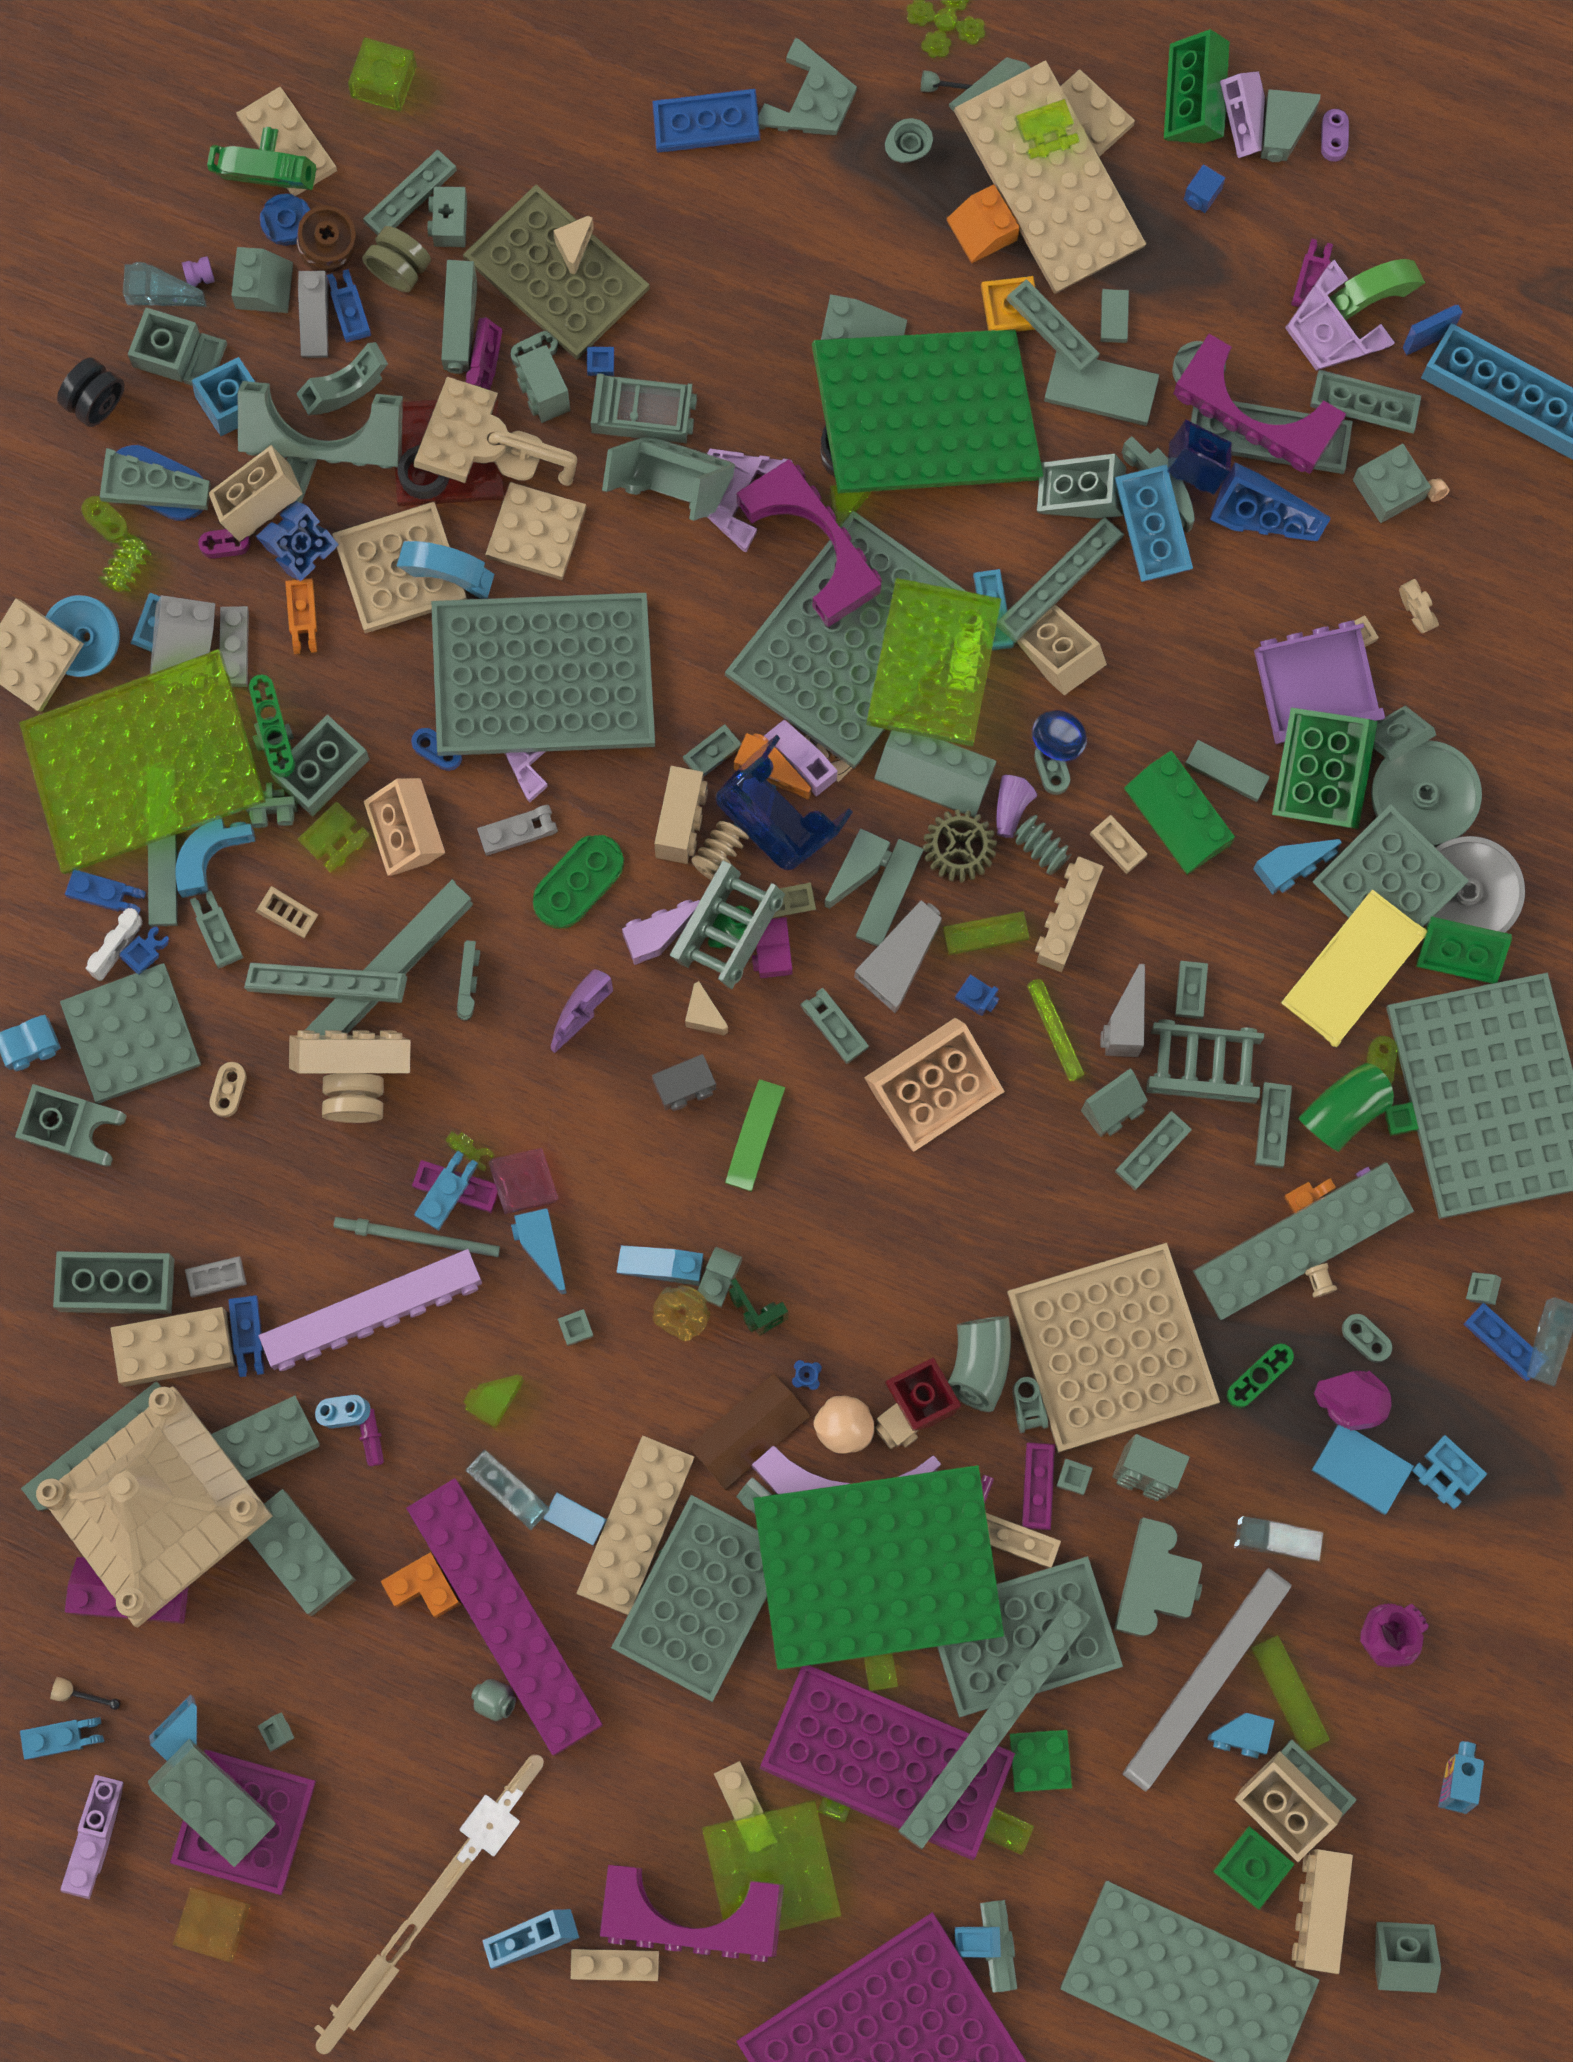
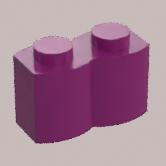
M786 917L771 919L756 946L757 955H752L753 970L759 971L760 978L793 975Z

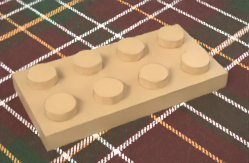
M278 87L236 113L258 148L260 147L263 127H271L279 130L275 152L306 156L315 163L317 170L314 185L337 171L335 164L281 87ZM287 188L294 197L306 190Z

